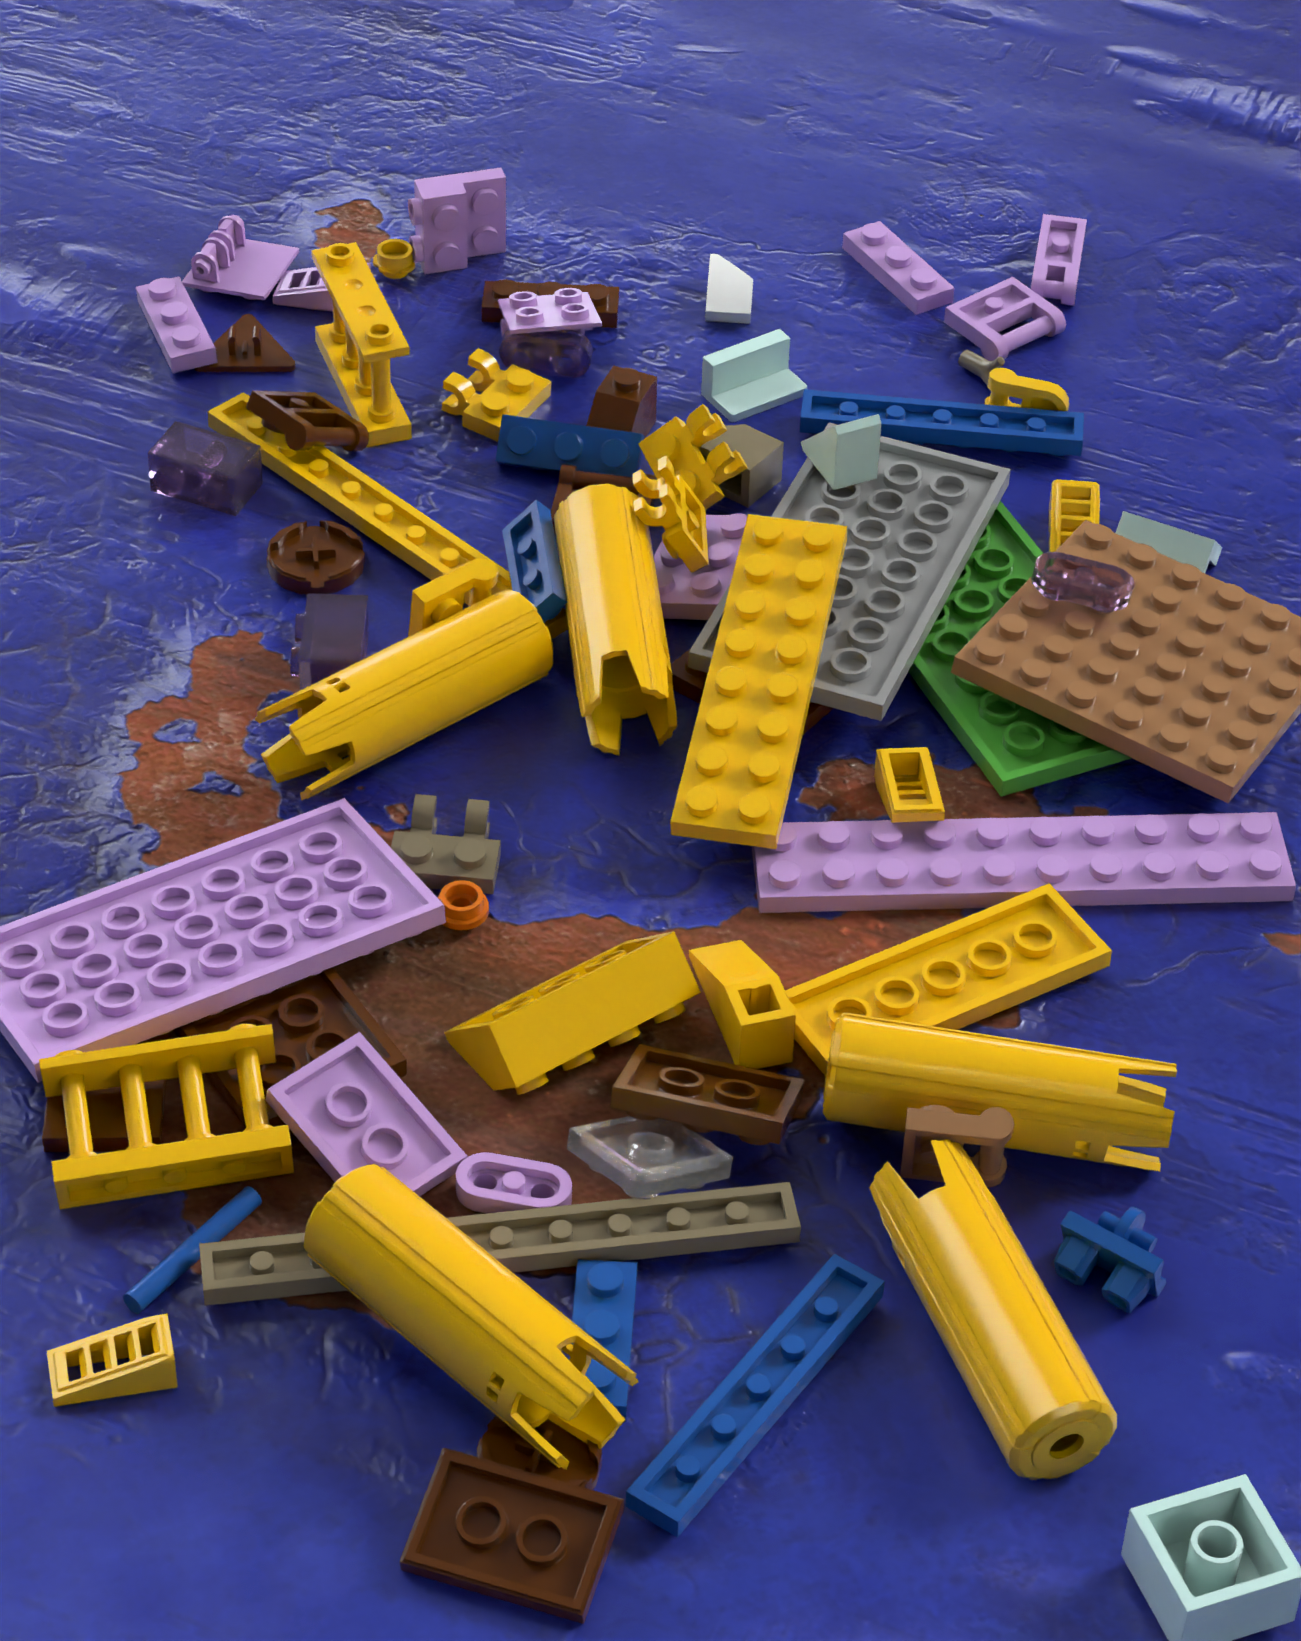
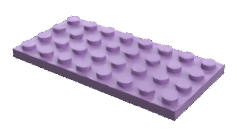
M343 798L0 926V1031L35 1080L40 1082L42 1081L39 1059L54 1057L56 1054L67 1050L88 1052L135 1045L155 1036L167 1034L173 1029L193 1021L218 1014L224 1009L260 995L269 994L275 989L308 976L320 974L326 969L359 956L368 955L377 949L408 937L417 936L423 931L446 923L445 907L350 803Z

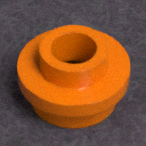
M459 880L448 883L442 888L440 895L437 897L445 907L446 923L442 925L454 930L473 929L484 923L489 915L488 899L483 894L482 889L473 882Z

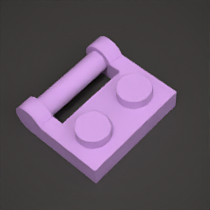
M1014 277L945 308L944 322L981 348L984 358L989 361H993L998 357L1006 359L1010 351L1044 335L1053 337L1063 332L1066 328V320L1062 311ZM1032 317L1035 319L1003 335L998 333Z

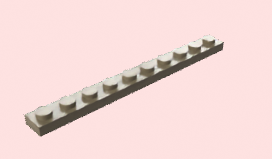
M790 1182L447 1218L513 1273L577 1266L578 1259L618 1262L800 1242L801 1225ZM305 1233L199 1244L205 1306L347 1291V1289L307 1256L308 1252L304 1248Z

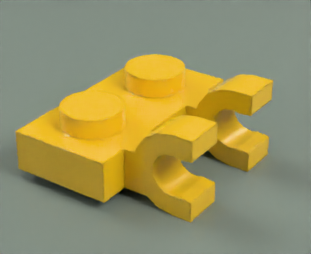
M478 348L468 357V365L478 370L468 379L456 372H452L443 381V389L453 394L442 403V411L452 415H462L463 427L498 442L502 414L528 418L550 397L552 381L513 364L505 371L501 370L497 360L491 354ZM475 390H476V391H480V392H481V391H484V392L481 393V394H478V393L475 392Z
M704 404L696 408L688 416L686 424L676 416L638 443L656 478L660 479L662 477L658 472V460L667 456L674 467V475H681L705 507V510L725 497L719 487L720 484L748 468L741 454L737 450L732 452L724 441L710 451L705 461L699 447L719 437L727 429L717 413L711 415L708 407Z
M664 456L658 460V472L662 476L660 479H649L641 469L633 473V485L637 491L644 497L660 499L663 505L659 507L649 506L646 500L640 497L633 501L634 513L646 525L663 526L665 532L662 533V540L668 553L674 559L681 558L691 573L709 564L706 511L681 475H674V467L667 456Z

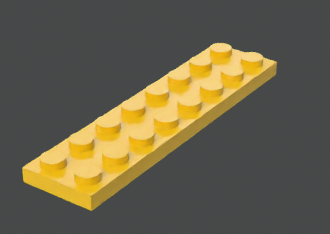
M748 514L670 821L671 835L777 849L846 547L847 526Z

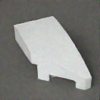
M710 254L705 321L750 324L753 279L718 254Z

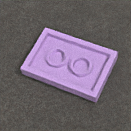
M741 513L706 515L709 564L691 573L681 558H672L663 540L661 541L654 555V563L663 619L708 620L731 583L747 515Z
M360 1032L267 1089L266 1102L282 1121L288 1125L293 1134L334 1182L353 1169L376 1164L387 1169L418 1196H422L454 1175L458 1165L467 1158L465 1152Z

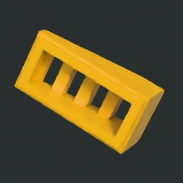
M1056 479L1052 482L1049 501V557L1085 520L1099 524L1100 485L1097 482Z
M928 747L876 749L874 778L891 823L944 821L945 810Z
M168 1314L146 1317L47 1351L54 1407L178 1387ZM129 1358V1362L118 1365L117 1359ZM104 1362L105 1370L93 1374L92 1363ZM80 1365L81 1378L69 1382L67 1367Z

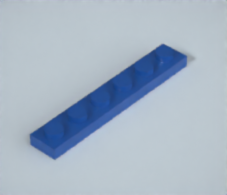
M804 389L799 431L802 433L818 434L824 431L828 423L839 425L879 414L881 436L899 441H908L913 444L955 445L960 448L979 447L1001 449L1007 452L1048 453L1054 456H1081L1084 413L807 389Z
M833 1254L626 1491L625 1507L678 1538L882 1299L885 1281L844 1258Z

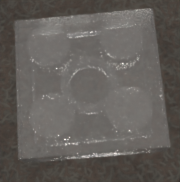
M626 1116L569 1128L567 1150L586 1162L590 1169L603 1174L623 1188V1191L633 1198L653 1199L658 1196V1193L682 1188L699 1189L705 1183L730 1178L733 1157L698 1133L686 1129L679 1122L661 1118L639 1120Z

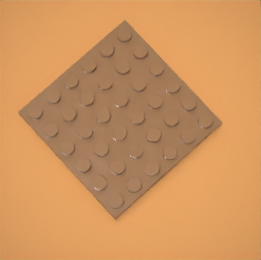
M1085 520L954 657L951 673L1229 803L1301 713V617L1291 613L1282 605L1271 604L1253 596L1235 584L1225 583L1211 577L1193 565L1180 563L1160 554L1149 545L1136 543L1112 532L1110 528L1104 525L1094 524Z

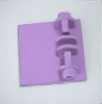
M237 215L225 216L220 220L218 230L211 232L208 239L203 243L202 250L193 256L191 260L192 269L183 279L182 283L185 287L197 288L205 292L237 295L249 300H265L299 253V248L246 239L243 220Z
M563 288L555 291V295L537 296L532 292H516L511 294L509 298L498 299V305L504 317L500 321L502 338L511 337V341L534 339V332H537L538 339H544V331H550L552 338H557L558 330H560L561 337L583 336L585 331L593 330V327H602L601 319L588 292H582L576 288Z

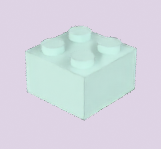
M1246 1474L1130 1508L1121 1556L1168 1641H1232L1295 1620L1301 1596V1566Z

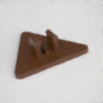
M245 314L213 343L218 363L194 368V370L197 372H292L296 367L293 358L252 314Z

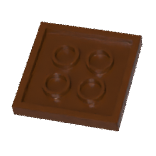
M333 967L322 971L320 974L308 976L275 989L269 994L257 996L224 1009L218 1014L206 1016L175 1029V1034L178 1038L228 1031L230 1028L240 1024H253L256 1026L272 1024L276 1063L260 1065L265 1101L268 1088L358 1032L366 1038L399 1078L407 1075V1059ZM237 1069L205 1073L246 1127ZM266 1102L269 1125L273 1127L286 1125Z

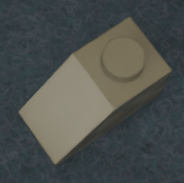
M746 424L725 425L726 432L699 447V450L706 461L710 451L724 441L732 452L737 450L741 454L748 468L740 474L727 479L719 487L726 498L749 508L782 480L784 442Z

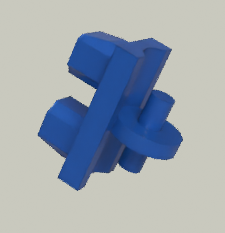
M1134 1206L1130 1207L1121 1219L1104 1211L1098 1223L1095 1224L1069 1210L1060 1224L1063 1242L1054 1260L1055 1271L1060 1277L1075 1285L1083 1286L1094 1267L1098 1265L1112 1273L1102 1288L1103 1297L1110 1304L1127 1313H1131L1147 1293L1158 1298L1166 1285V1279L1161 1277L1164 1261L1151 1253L1157 1244V1238L1142 1230L1146 1218L1144 1211Z

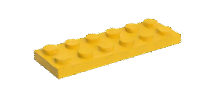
M1048 883L785 990L796 1014L794 1039L826 1076L832 1034L835 1029L836 1019L842 1013L959 1030L1109 967L1112 950L1052 885Z

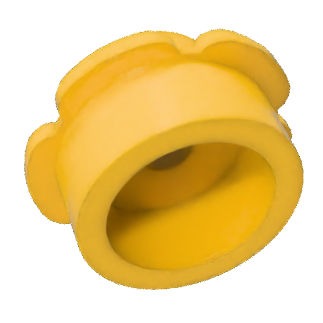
M389 239L381 242L377 247V254L373 257V265L378 268L380 273L390 279H400L407 276L408 273L415 269L412 245L401 239Z

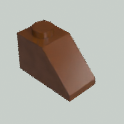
M613 366L596 390L586 426L641 433L646 438L656 422L657 376L642 373L633 368Z

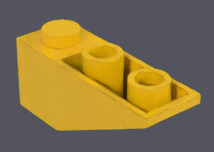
M742 940L689 950V958L734 1064L760 1069L792 1062L796 1014L779 976Z

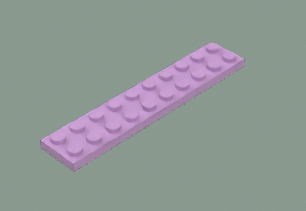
M1277 812L975 818L891 823V820L783 822L777 849L752 846L759 913L989 908L1048 883L1052 885L1070 906L1293 901L1296 889Z

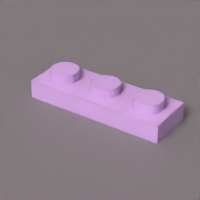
M882 222L869 223L863 227L843 233L842 248L915 315L953 303L954 287Z
M180 277L170 279L159 278L150 284L136 287L138 303L173 374L218 363L215 346Z

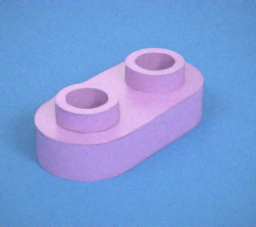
M484 1152L470 1155L458 1165L456 1170V1195L465 1207L482 1213L563 1206L572 1204V1181L564 1169L554 1164Z

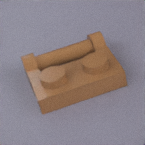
M927 1105L920 1109L908 1108L900 1177L944 1182L931 1140L949 1139L951 1142L960 1143L962 1147L964 1143L981 1145L980 1151L974 1157H970L987 1187L999 1185L1004 1180L1007 1162L1003 1152L1005 1144L1011 1139L1013 1134V1117L1007 1110L1000 1107L988 1108L980 1116L954 1113L951 1109L940 1105Z

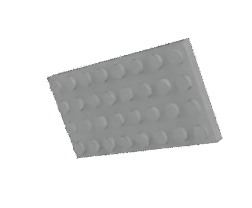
M828 423L824 430L829 429L837 424ZM880 436L877 479L833 490L807 457L771 517L847 526L846 547L810 702L882 721L1009 485L1011 469ZM729 587L689 651V668L708 673Z

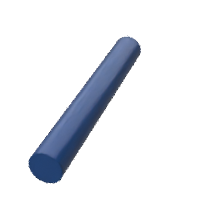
M249 1186L242 1189L123 1295V1301L126 1306L134 1313L139 1314L200 1260V1243L221 1241L262 1204V1199L258 1192Z

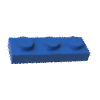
M502 414L495 462L560 472L561 465L563 464L577 466V471L633 477V473L640 470L642 450L638 443L644 440L645 436L641 433Z
M535 500L502 530L512 590L519 592L534 604L538 614L545 623L547 620L555 618L568 602L551 511Z
M578 1259L572 1321L630 1368L637 1263ZM592 1358L585 1375L625 1419L624 1422H626L629 1384Z

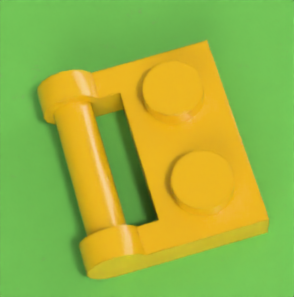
M476 558L412 590L408 637L463 610L464 595L469 590V606L489 597L491 588L497 583V564L488 558Z

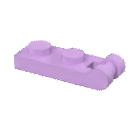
M1043 214L1031 283V290L1041 297L1061 299V304L1074 306L1087 219Z

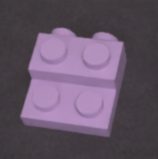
M502 168L414 180L415 198L408 200V210L411 223L415 226L416 236H410L409 243L413 248L414 263H420L424 274L468 268V257L506 252V176Z

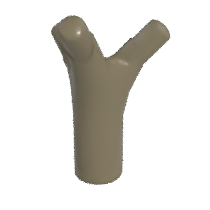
M965 350L961 353L958 362L961 367L979 376L988 386L990 371L1004 365L1005 359L998 357L993 361H989L971 350Z

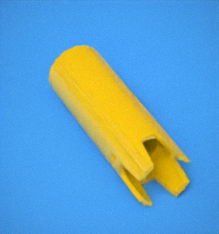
M600 484L589 485L572 492L566 500L559 504V509L554 515V525L568 602L565 604L580 713L582 718L585 717L591 746L600 749L603 753H612L620 756L622 719L636 718L647 713L659 746H661L664 741L672 737L673 731L677 727V712L649 525L644 524L634 513L633 501L639 498L638 495L628 491L625 487Z
M506 589L258 711V715L255 718V721L258 723H263L295 709L298 711L299 719L289 726L290 734L261 754L268 771L272 774L275 781L280 783L326 767L331 773L307 786L300 793L301 800L321 793L547 676L553 666L554 648L549 629L545 626L534 604L519 592Z
M842 1013L836 1019L835 1029L832 1034L823 1093V1114L830 1121L905 1132L908 1108L920 1109L927 1105H940L951 1109L954 1113L980 1116L988 1108L1000 1107L1007 1110L1014 1120L1012 1137L1005 1144L1004 1148L1160 1172L1161 1163L1159 1162V1157L1113 1146L1169 1147L1175 1111L1164 1108L1166 1088L1121 1076L1119 1073L1176 1077L1177 1065L1174 1063Z
M949 1139L931 1140L946 1186L931 1190L919 1199L887 1161L883 1168L874 1175V1180L869 1187L872 1197L892 1240V1247L1009 1467L1019 1477L1030 1478V1480L1040 1478L1053 1479L1075 1472L1093 1461L1099 1455L1100 1450L1110 1442L1117 1428V1413L995 1197L988 1190L962 1145L957 1142H951Z
M376 1164L353 1169L339 1178L322 1200L318 1201L313 1208L305 1229L304 1248L308 1252L307 1256L556 1467H562L567 1470L569 1460L536 1431L535 1428L547 1419L586 1444L587 1439L598 1445L599 1449H602L616 1434L618 1428L625 1421L624 1417L588 1379L585 1373L592 1358L630 1386L639 1383L636 1373L387 1169ZM562 1351H564L566 1354H568V1355L570 1356V1359H569V1360H568L567 1357L562 1353Z

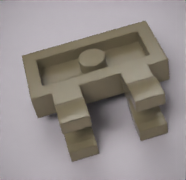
M415 794L411 831H394L391 844L392 850L428 888L442 889L448 883L465 880L477 884L483 893L494 894L501 856V840L488 839L490 833V822H487L490 809L489 801L468 799L463 837L437 835L438 823L437 818L434 817L437 796Z

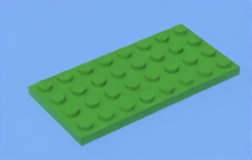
M1000 501L908 673L1002 797L1132 758L951 673L954 657L1048 560Z

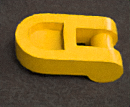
M995 368L989 373L988 388L991 391V395L985 399V405L1068 411L1069 397L1066 391L1055 383L1018 376L1014 371L1007 368ZM1009 396L1021 398L1022 403H1012L1009 399Z

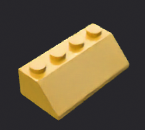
M673 931L625 941L444 1032L448 1043L493 1091L515 1088L517 1095H520L546 1084L549 1081L546 1072L562 1065L564 1071H567L594 1059L595 1055L592 1049L608 1041L610 1047H614L641 1034L638 1028L639 1024L651 1018L654 1019L655 1023H661L686 1011L683 1002L698 995L701 991Z

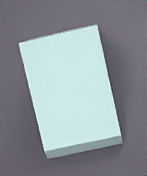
M879 414L835 425L801 441L803 452L833 490L877 479L881 436Z

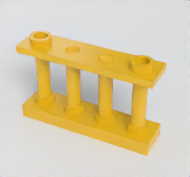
M336 243L326 248L311 250L313 262L333 300V323L315 326V341L351 416L362 423L369 432V441L366 447L412 439V424L391 384L390 358L410 355V347L357 243Z
M240 1024L230 1028L228 1031L88 1052L67 1050L56 1054L54 1057L39 1059L45 1096L62 1095L70 1156L66 1159L51 1161L59 1209L294 1173L288 1125L276 1127L269 1125L260 1065L276 1063L272 1024L261 1026ZM237 1069L246 1129L243 1132L215 1136L210 1131L202 1074ZM179 1077L188 1138L184 1141L156 1145L152 1143L144 1083ZM121 1086L129 1147L125 1150L97 1154L93 1152L86 1091Z

